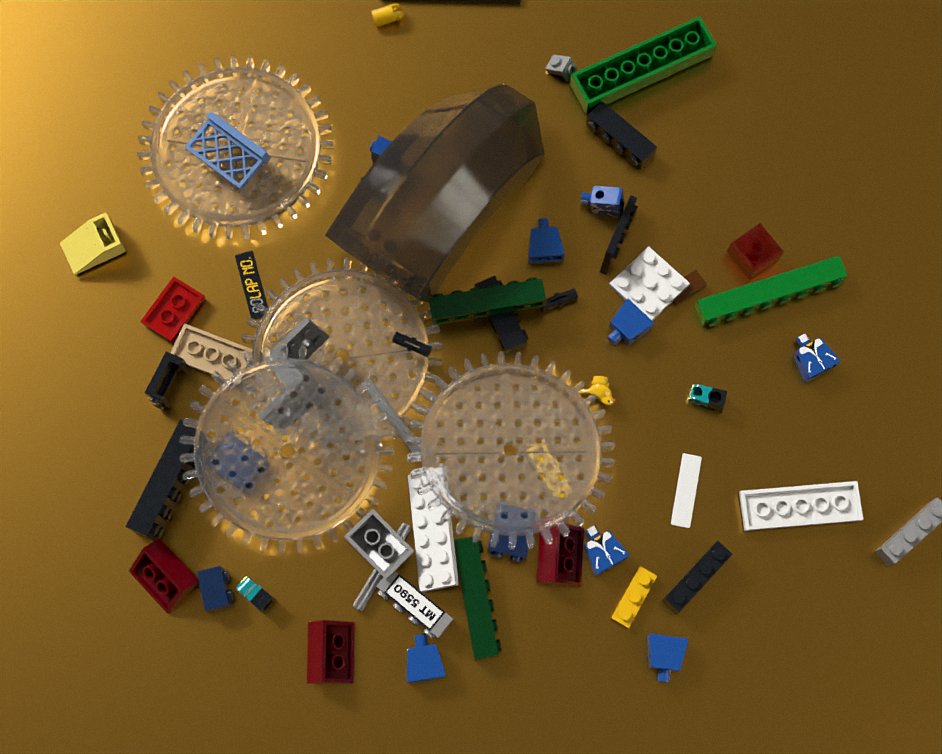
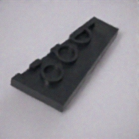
M632 195L629 197L605 253L600 273L607 275L613 258L616 259L620 251L618 246L623 244L626 237L624 231L629 230L632 223L630 217L635 216L638 208L635 205L637 197Z

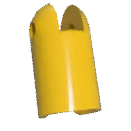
M391 4L371 11L376 27L400 20L404 15V12L400 11L402 6L400 4Z

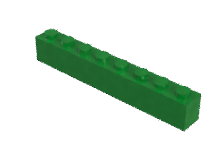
M836 256L699 299L695 304V308L702 326L709 325L710 327L719 324V321L724 319L727 321L733 320L738 317L737 315L743 313L744 315L752 314L759 308H762V310L768 309L778 302L780 304L787 303L794 297L798 299L803 298L813 291L819 293L829 286L833 288L843 284L848 275L840 256Z

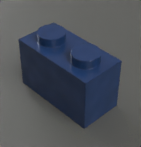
M222 566L197 571L205 611L209 613L232 607L231 601H234L232 590H228L227 582L230 581L228 571L224 570Z

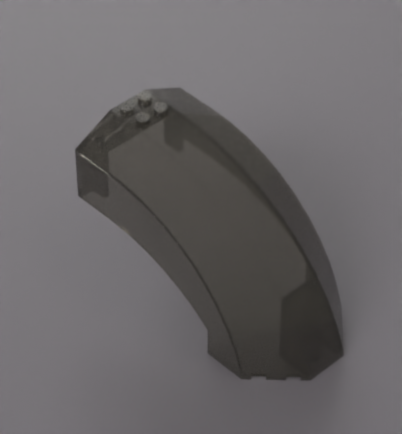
M506 83L447 96L437 101L418 115L384 150L357 185L325 236L383 278L416 299L429 303L428 298L436 294L485 222L519 182L525 185L545 155L535 102Z

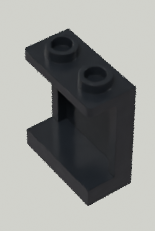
M167 351L165 352L145 391V394L149 397L148 400L155 407L162 410L164 407L171 408V404L164 397L177 371L188 376L191 370L183 358Z

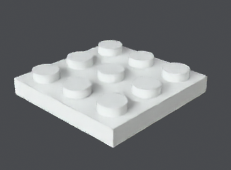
M648 246L609 283V287L625 301L630 299L653 321L690 283Z

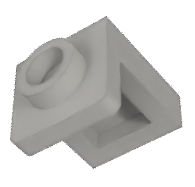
M553 54L545 69L550 74L562 75L566 82H570L571 74L576 72L577 66L571 57Z

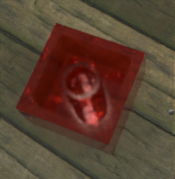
M761 223L733 241L727 250L749 280L778 261L784 253Z

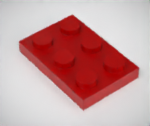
M173 276L140 322L173 343L184 323H188L204 301L205 296Z

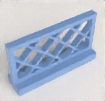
M210 111L206 116L208 120L187 143L185 148L242 190L263 163L267 164L271 158L265 150ZM210 126L214 128L215 135L205 137V131ZM227 138L229 146L219 147L218 139ZM215 140L216 148L206 149V141ZM196 142L203 143V150L195 151L192 147ZM232 149H242V156L233 157ZM229 150L230 158L220 159L219 151ZM216 152L217 160H207V153ZM254 158L257 160L253 167L247 168L246 159ZM243 160V168L234 169L233 161ZM230 162V170L222 171L220 163ZM244 172L242 181L240 183L235 181L234 174Z

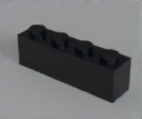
M603 101L587 116L586 124L588 128L593 132H597L604 142L610 143L617 153L627 157L633 166L642 169L655 155L657 146Z
M492 276L474 284V287L483 289L488 288L492 284H503L501 280H497L496 276ZM508 312L487 316L505 355H509L527 346L529 338L525 329L521 330L519 326L521 322L517 313Z
M717 540L662 599V602L675 614H678L732 556V553Z

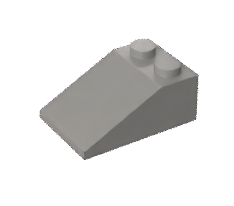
M374 509L344 536L347 542L385 579L415 552Z

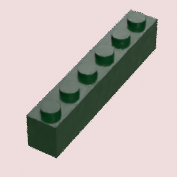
M529 278L524 282L511 281L506 285L492 284L488 288L483 289L474 287L470 291L465 292L456 290L447 295L439 293L428 298L433 325L546 306L543 281L537 278Z
M477 536L454 540V547L474 660L498 657V652L502 651L500 639L496 640L494 633L498 631L496 619L492 620L491 612L494 611L493 600H488L487 592L491 591L489 579L485 580L484 572H487L485 560H481L480 553L484 552L482 540L478 541Z

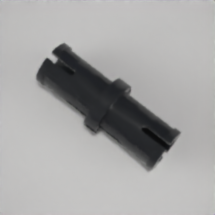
M572 288L560 294L558 292L554 293V296L546 298V306L540 308L542 312L557 306L560 308L565 303L577 300V292L575 288Z
M399 332L395 333L392 343L407 348V351H414L427 358L432 350V346L417 341L415 337L410 338Z

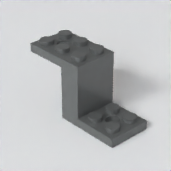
M307 317L265 357L266 361L286 385V388L259 416L263 421L283 433L291 428L325 393L303 363L330 336Z

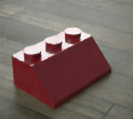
M562 522L540 523L537 583L581 587L584 528Z
M160 538L143 547L129 569L132 576L167 614L181 603L199 582L194 574L189 571Z
M332 620L308 622L307 683H354V622Z

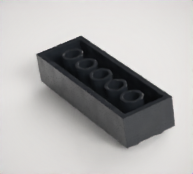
M181 419L179 420L125 527L152 541L162 537L164 533L163 527L166 521L171 519L173 515L172 509L175 503L180 501L182 497L181 491L184 485L189 483L191 479L190 473L193 467H197L200 461L199 455L202 450L206 449L209 443L207 434L201 428Z

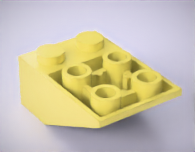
M106 212L88 220L60 242L74 275L126 252L118 232Z

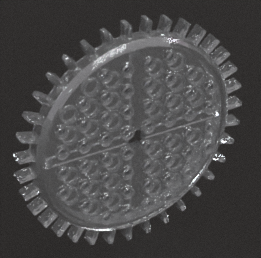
M231 56V67L222 69L220 60L214 58L216 70L207 73L205 66L199 63L198 70L201 75L192 79L189 72L183 71L184 79L187 82L185 85L179 87L176 82L171 80L169 84L175 93L170 98L161 92L157 94L161 102L165 103L163 108L158 109L149 105L150 113L157 116L155 123L142 120L141 124L145 129L152 130V136H138L140 144L150 145V150L137 152V156L140 160L151 159L152 164L139 169L143 176L152 173L156 175V178L145 183L148 191L158 186H161L163 189L153 197L156 204L161 203L166 198L172 201L164 208L167 216L171 215L177 208L183 211L177 218L179 225L182 226L191 216L195 218L192 225L193 231L198 233L203 222L210 224L208 233L212 238L215 237L218 226L226 227L225 234L227 239H232L233 227H242L245 239L249 238V226L258 224L260 232L264 235L266 234L264 222L273 218L278 228L283 227L282 220L278 215L284 211H287L293 219L297 218L295 209L291 207L296 201H299L307 208L310 206L308 199L303 196L307 189L315 194L320 193L319 187L311 182L313 177L327 180V172L319 170L317 167L318 163L332 164L331 156L320 155L321 149H333L332 140H320V135L332 133L331 124L317 125V121L328 118L326 109L316 113L312 111V108L321 104L320 97L315 96L306 101L304 96L311 91L310 84L307 83L297 90L294 86L300 80L298 74L294 73L288 81L282 79L285 74V67L283 65H280L276 73L272 74L268 72L270 69L268 59L264 60L259 70L253 68L254 61L252 56H248L246 67H238L236 57ZM274 95H280L278 98H274ZM218 103H223L222 106H217ZM254 108H258V111L253 112L252 110ZM210 111L230 125L232 122H237L232 127L265 150L271 158L267 164L264 163L242 190L195 155L188 153V150L185 148L192 139V134L197 133L208 120L206 116ZM179 114H184L183 117H178ZM288 114H294L292 117H288ZM210 126L205 131V137L214 136V128ZM268 127H272L271 131H267L266 129ZM176 130L180 131L178 134H174ZM285 130H290L288 134L284 133ZM304 132L308 133L307 136H302ZM227 138L218 139L219 147L229 146ZM215 140L206 141V149L216 148ZM196 142L192 148L195 151L203 150V143ZM171 147H176L175 150H173V151L170 150ZM281 147H287L285 150H281ZM300 149L305 150L303 153L298 152ZM229 150L219 151L220 159H224L225 155H229ZM211 152V155L207 156V160H217L216 152ZM233 153V157L242 156V153H241V154H239V153H238V154H234V153ZM254 158L246 160L247 168L253 167L257 163V160ZM233 161L234 169L243 168V161ZM230 162L220 163L222 171L230 170ZM283 163V166L278 167L277 164ZM167 164H172L171 167H166ZM298 165L301 166L299 170L295 169ZM186 166H190L188 170H184ZM203 169H208L206 173H202ZM242 172V173H235V174H234L235 181H237L238 183H240V182L242 181V179L244 178V176H243L242 178H238V175H240V174H243V175H244V172ZM257 177L262 178L260 181L255 180ZM274 180H280L277 184L273 183ZM181 183H186L184 187H180ZM201 185L204 186L203 189H201V190L198 189L199 186H201ZM218 188L222 189L221 192H216ZM235 191H240L238 195H234ZM253 194H258L256 198H252ZM275 196L276 199L271 201L270 198ZM199 202L200 205L195 207L194 204ZM214 205H218L217 209H212ZM232 208H236L235 212H230Z
M349 257L344 259L343 270H334L332 258H327L328 271L318 273V267L313 261L310 262V270L313 275L303 278L302 273L296 268L294 269V276L298 282L291 286L288 285L285 279L279 278L280 286L285 291L279 296L269 289L265 291L268 298L273 301L269 308L256 302L254 305L256 310L264 314L262 320L257 321L247 318L246 321L249 326L257 328L256 336L248 334L241 336L243 342L254 344L253 351L239 352L241 359H253V366L240 369V373L243 376L255 375L256 382L244 386L247 393L258 389L262 393L261 397L251 402L254 409L265 403L269 405L277 397L276 392L283 391L286 385L280 378L274 377L276 372L266 361L265 357L307 314H312V317L309 318L324 331L328 329L333 330L331 334H328L330 337L316 350V353L303 363L325 393L292 425L294 430L289 436V442L294 444L302 433L308 436L305 443L306 450L311 451L315 439L324 440L322 447L324 454H329L331 441L341 442L340 450L343 455H347V442L357 440V447L363 453L365 452L364 438L373 436L374 442L378 447L382 446V439L379 433L388 429L394 439L398 438L397 431L364 389L363 383L372 378L378 379L374 384L409 428L413 424L411 419L405 415L408 410L412 408L421 415L425 412L424 408L415 402L418 396L421 395L431 400L434 397L430 390L423 388L425 381L439 383L440 381L439 376L428 373L429 366H442V359L430 358L429 356L427 358L414 351L409 352L407 348L396 343L386 344L385 340H393L395 333L399 332L410 338L415 337L417 341L432 346V350L443 349L442 342H428L427 337L428 335L440 332L439 325L424 326L423 321L431 318V312L429 309L419 314L416 309L417 306L425 301L423 295L417 296L412 301L406 296L413 289L411 282L407 283L401 290L395 287L400 278L398 272H395L390 280L386 281L381 278L384 273V265L382 264L377 267L375 274L372 275L366 273L368 269L366 259L362 260L360 270L355 271L350 270L351 262ZM362 288L366 289L365 293H360L359 290ZM347 291V294L342 296L341 292ZM325 293L329 295L327 298H322V295ZM305 296L310 297L308 301L303 300ZM385 303L387 307L381 308L380 305ZM363 306L368 307V310L363 311L361 309ZM346 308L350 310L347 314L343 313V310ZM326 311L331 312L329 316L324 315ZM292 316L293 320L287 321V317ZM407 319L408 322L406 324H403L401 320ZM384 321L389 322L388 326H383L382 324ZM370 324L371 326L369 329H365L364 325ZM347 326L352 327L351 331H345V328ZM271 337H276L274 342L270 341ZM372 342L373 345L371 347H367L366 343ZM353 344L354 348L348 349L347 346ZM330 347H335L333 352L328 351ZM339 350H346L349 353V360L347 362L338 363L335 360V355ZM411 354L413 358L408 360L406 356ZM393 357L394 361L388 362L387 359ZM369 360H375L373 365H369L368 362ZM355 362L356 366L351 368L349 366L350 363ZM332 365H337L336 370H331L330 368ZM314 367L318 368V371L316 373L312 372V369ZM409 373H415V377L410 378L408 376ZM391 375L396 376L394 381L389 379ZM354 380H357L359 383L358 385L353 386L352 382ZM339 383L340 385L338 388H333V384ZM394 393L399 395L397 399L392 398ZM360 399L361 402L359 404H355L354 400ZM337 401L342 402L340 407L335 406ZM317 404L323 405L320 410L316 409ZM380 414L382 415V419L376 420L375 416ZM358 417L363 418L361 423L356 422ZM338 420H343L344 424L338 425L337 422ZM320 422L325 423L323 428L318 427ZM274 428L275 433L279 435L281 431Z
M282 344L280 349L281 358L271 359L268 346H264L262 350L264 361L256 364L251 353L247 351L244 353V360L248 367L242 370L237 368L234 361L229 360L227 365L233 376L225 380L219 372L215 371L212 377L219 383L220 387L215 392L205 385H202L199 389L203 395L209 398L206 406L197 401H191L190 407L193 410L202 413L199 421L191 418H185L183 421V425L196 429L195 437L187 435L180 437V443L194 445V453L180 455V462L195 461L196 470L185 472L183 479L190 480L198 477L201 485L194 487L190 490L189 494L191 497H195L205 492L209 499L201 504L199 511L203 513L214 506L219 511L211 523L214 527L226 518L232 523L227 529V537L230 538L234 535L239 527L247 531L243 537V545L247 546L251 541L252 535L263 537L260 542V549L264 552L268 547L269 539L279 540L278 550L280 554H284L286 540H296L298 553H303L304 544L302 539L309 537L313 538L314 546L320 549L321 539L319 534L326 531L330 534V538L337 542L338 533L334 527L342 523L346 530L350 531L353 528V524L348 520L349 516L356 513L359 518L363 519L367 515L365 510L359 507L364 500L372 505H378V499L369 494L372 486L386 490L387 483L375 478L377 471L392 472V466L387 463H379L381 454H394V448L390 446L381 447L379 439L393 436L392 429L378 430L376 425L377 422L389 418L388 413L384 411L373 415L370 407L381 401L380 396L375 395L369 400H365L362 393L370 387V382L366 380L358 387H355L350 382L357 374L355 367L351 368L346 376L339 374L337 370L342 362L340 357L333 361L330 368L321 364L324 359V350L322 349L318 351L315 362L305 360L307 353L306 345H301L298 358H288L289 349L287 344ZM308 375L310 379L305 382L302 380V377ZM279 379L281 384L276 386L273 381ZM250 383L252 389L247 390L245 384ZM324 387L326 392L321 394L318 389ZM296 391L298 395L292 398L290 392ZM267 395L269 400L264 402L261 400V397ZM234 399L240 401L238 406L233 405L232 401ZM336 399L342 400L341 405H336L334 402ZM312 403L314 407L313 409H307L306 405ZM278 408H285V412L282 414L279 413ZM357 411L358 416L352 417L351 412ZM249 412H256V417H250ZM222 415L227 416L228 420L223 422L221 421L220 417ZM324 415H329L330 419L328 421H324L322 417ZM300 419L302 423L295 425L294 420ZM271 423L273 428L267 429L265 425ZM239 427L244 429V432L241 434L237 432ZM340 427H345L346 431L344 433H340L338 429ZM213 431L216 436L211 438L208 436V432ZM312 431H316L318 435L316 437H312L310 433ZM288 435L289 440L283 441L282 436ZM357 438L362 440V443L359 445L355 444ZM259 439L261 444L255 445L253 441ZM230 443L232 448L226 449L225 444ZM327 443H333L334 447L331 449L327 448ZM291 444L294 446L296 452L290 459L280 454V448L283 445ZM304 447L306 450L305 452L300 453L298 451V448ZM271 451H276L277 456L272 457L269 453ZM348 454L350 458L348 460H344L342 458L343 455ZM247 455L249 459L247 461H243L241 459V456ZM319 458L322 462L321 464H315L314 460ZM218 459L220 464L214 465L212 461ZM289 462L294 465L291 469L286 467V464ZM360 466L366 467L364 472H360L358 469ZM259 467H264L265 471L263 473H260L257 469ZM332 470H336L338 474L336 476H332L330 472ZM235 471L237 475L235 477H231L229 475V472ZM304 474H308L310 478L308 480H304L302 476ZM276 478H279L281 480V483L275 484L274 480ZM350 481L354 483L351 488L346 486ZM250 482L253 484V487L247 488L245 484ZM320 486H325L326 489L325 491L321 492L318 490V488ZM218 487H223V488H224V492H222V493L218 492V491H217V488H218ZM296 490L298 493L292 496L290 491ZM263 494L269 495V499H268V500L262 499V495H263ZM336 497H340L342 501L340 503H336L334 499ZM238 498L241 500V503L235 504L233 500ZM311 501L314 503V505L312 507H307L306 503ZM284 506L286 509L284 511H279L278 507ZM256 510L257 514L255 516H252L250 514V511ZM324 513H328L330 516L329 518L325 519L322 517V515ZM296 517H300L302 520L301 522L296 523L294 519ZM268 521L273 522V526L268 527L266 526V523Z
M499 351L497 357L498 364L489 365L488 358L484 353L481 354L480 358L482 367L477 369L473 368L468 358L465 359L464 369L467 373L461 376L453 366L449 367L448 374L453 379L449 385L440 377L435 378L434 384L442 390L439 395L425 389L423 397L432 402L430 408L418 403L415 406V412L426 416L424 422L410 419L409 428L420 430L422 434L421 437L407 436V445L420 446V452L407 454V462L421 461L423 468L412 470L410 476L411 479L425 476L428 483L421 485L417 493L420 496L431 490L436 497L430 500L427 508L432 510L441 503L447 510L441 516V523L447 522L452 515L460 519L455 533L459 535L464 530L466 524L475 527L472 540L475 543L480 539L482 531L492 533L490 544L493 548L496 547L499 541V535L509 536L508 544L511 550H514L516 546V536L525 535L526 543L530 549L535 544L533 536L535 533L542 532L545 542L550 544L553 538L549 529L555 526L566 537L569 534V529L564 521L569 517L577 526H582L584 520L576 512L580 507L590 514L595 512L596 507L586 499L590 494L597 499L603 500L606 493L596 488L594 484L595 481L605 484L610 483L612 476L599 472L600 466L613 467L615 459L601 457V451H612L615 447V442H601L600 435H607L612 430L611 425L597 427L596 420L602 419L606 411L605 409L593 413L590 411L588 406L592 405L597 397L593 394L583 400L579 396L585 385L583 381L579 382L574 388L566 384L569 381L571 371L567 370L559 379L552 375L556 365L553 361L548 365L547 370L543 371L537 368L539 364V356L537 355L533 357L531 366L521 365V352L516 353L514 364L505 363L503 351ZM479 387L481 390L476 391L474 388ZM498 387L500 390L495 391L493 388ZM512 387H517L519 390L514 391ZM531 387H537L538 390L534 391ZM498 404L501 408L497 409L494 405ZM518 404L520 408H515L513 405ZM533 404H537L539 408H534ZM552 404H557L558 407L554 408ZM456 405H461L462 408L457 409ZM475 405H481L482 408L477 409ZM557 421L560 425L555 426L553 422ZM576 421L579 425H573L572 422ZM460 422V423L463 424V426H462V427H458V426H457V423ZM480 422L483 426L478 427L476 423ZM500 422L502 426H496L495 423ZM515 422H520L521 426H516ZM534 422H539L540 426H536ZM438 423H443L444 426H443V427H439L437 424H438ZM539 439L542 443L537 444L535 440ZM559 439L561 443L557 444L554 440ZM574 439H578L580 443H575ZM461 440L464 444L459 445L457 442ZM481 440L484 444L479 445L477 441ZM501 440L503 444H497L496 441ZM516 440H521L522 444H517ZM438 441H443L445 444L439 445ZM506 444H513L518 452L516 455L506 456L503 447ZM560 457L562 462H558L556 458ZM580 457L582 461L578 462L575 458ZM482 458L485 462L480 463L478 459ZM502 458L504 462L500 463L497 459ZM517 458H522L524 461L518 462ZM536 458H542L543 462H538ZM444 459L446 462L441 464L438 460ZM459 459H464L465 462H464V463H459L458 460H459ZM581 475L583 480H579L577 476ZM523 476L525 480L520 481L518 477ZM538 476H543L545 480H539ZM557 476H563L564 480H559ZM444 477L446 481L441 482L439 479ZM464 477L466 481L461 482L459 478ZM479 477H484L486 480L482 482L479 480ZM499 477H504L505 481H500ZM543 494L546 496V498L541 499L539 495ZM559 494L565 495V499H561ZM484 495L487 497V499L481 500L480 496ZM500 495H505L507 499H500ZM525 495L526 499L522 500L519 496ZM466 496L467 500L463 501L460 497ZM525 513L528 517L524 519L521 517V514ZM545 513L547 517L542 518L540 514ZM486 514L488 518L481 517V515ZM501 514H506L508 518L503 519Z

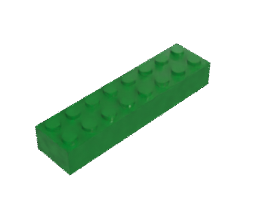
M698 16L572 73L570 86L587 114L593 111L602 101L607 105L714 56L717 44L701 17Z

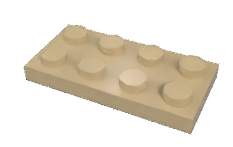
M185 323L171 351V354L183 358L189 367L240 386L255 353L251 348Z

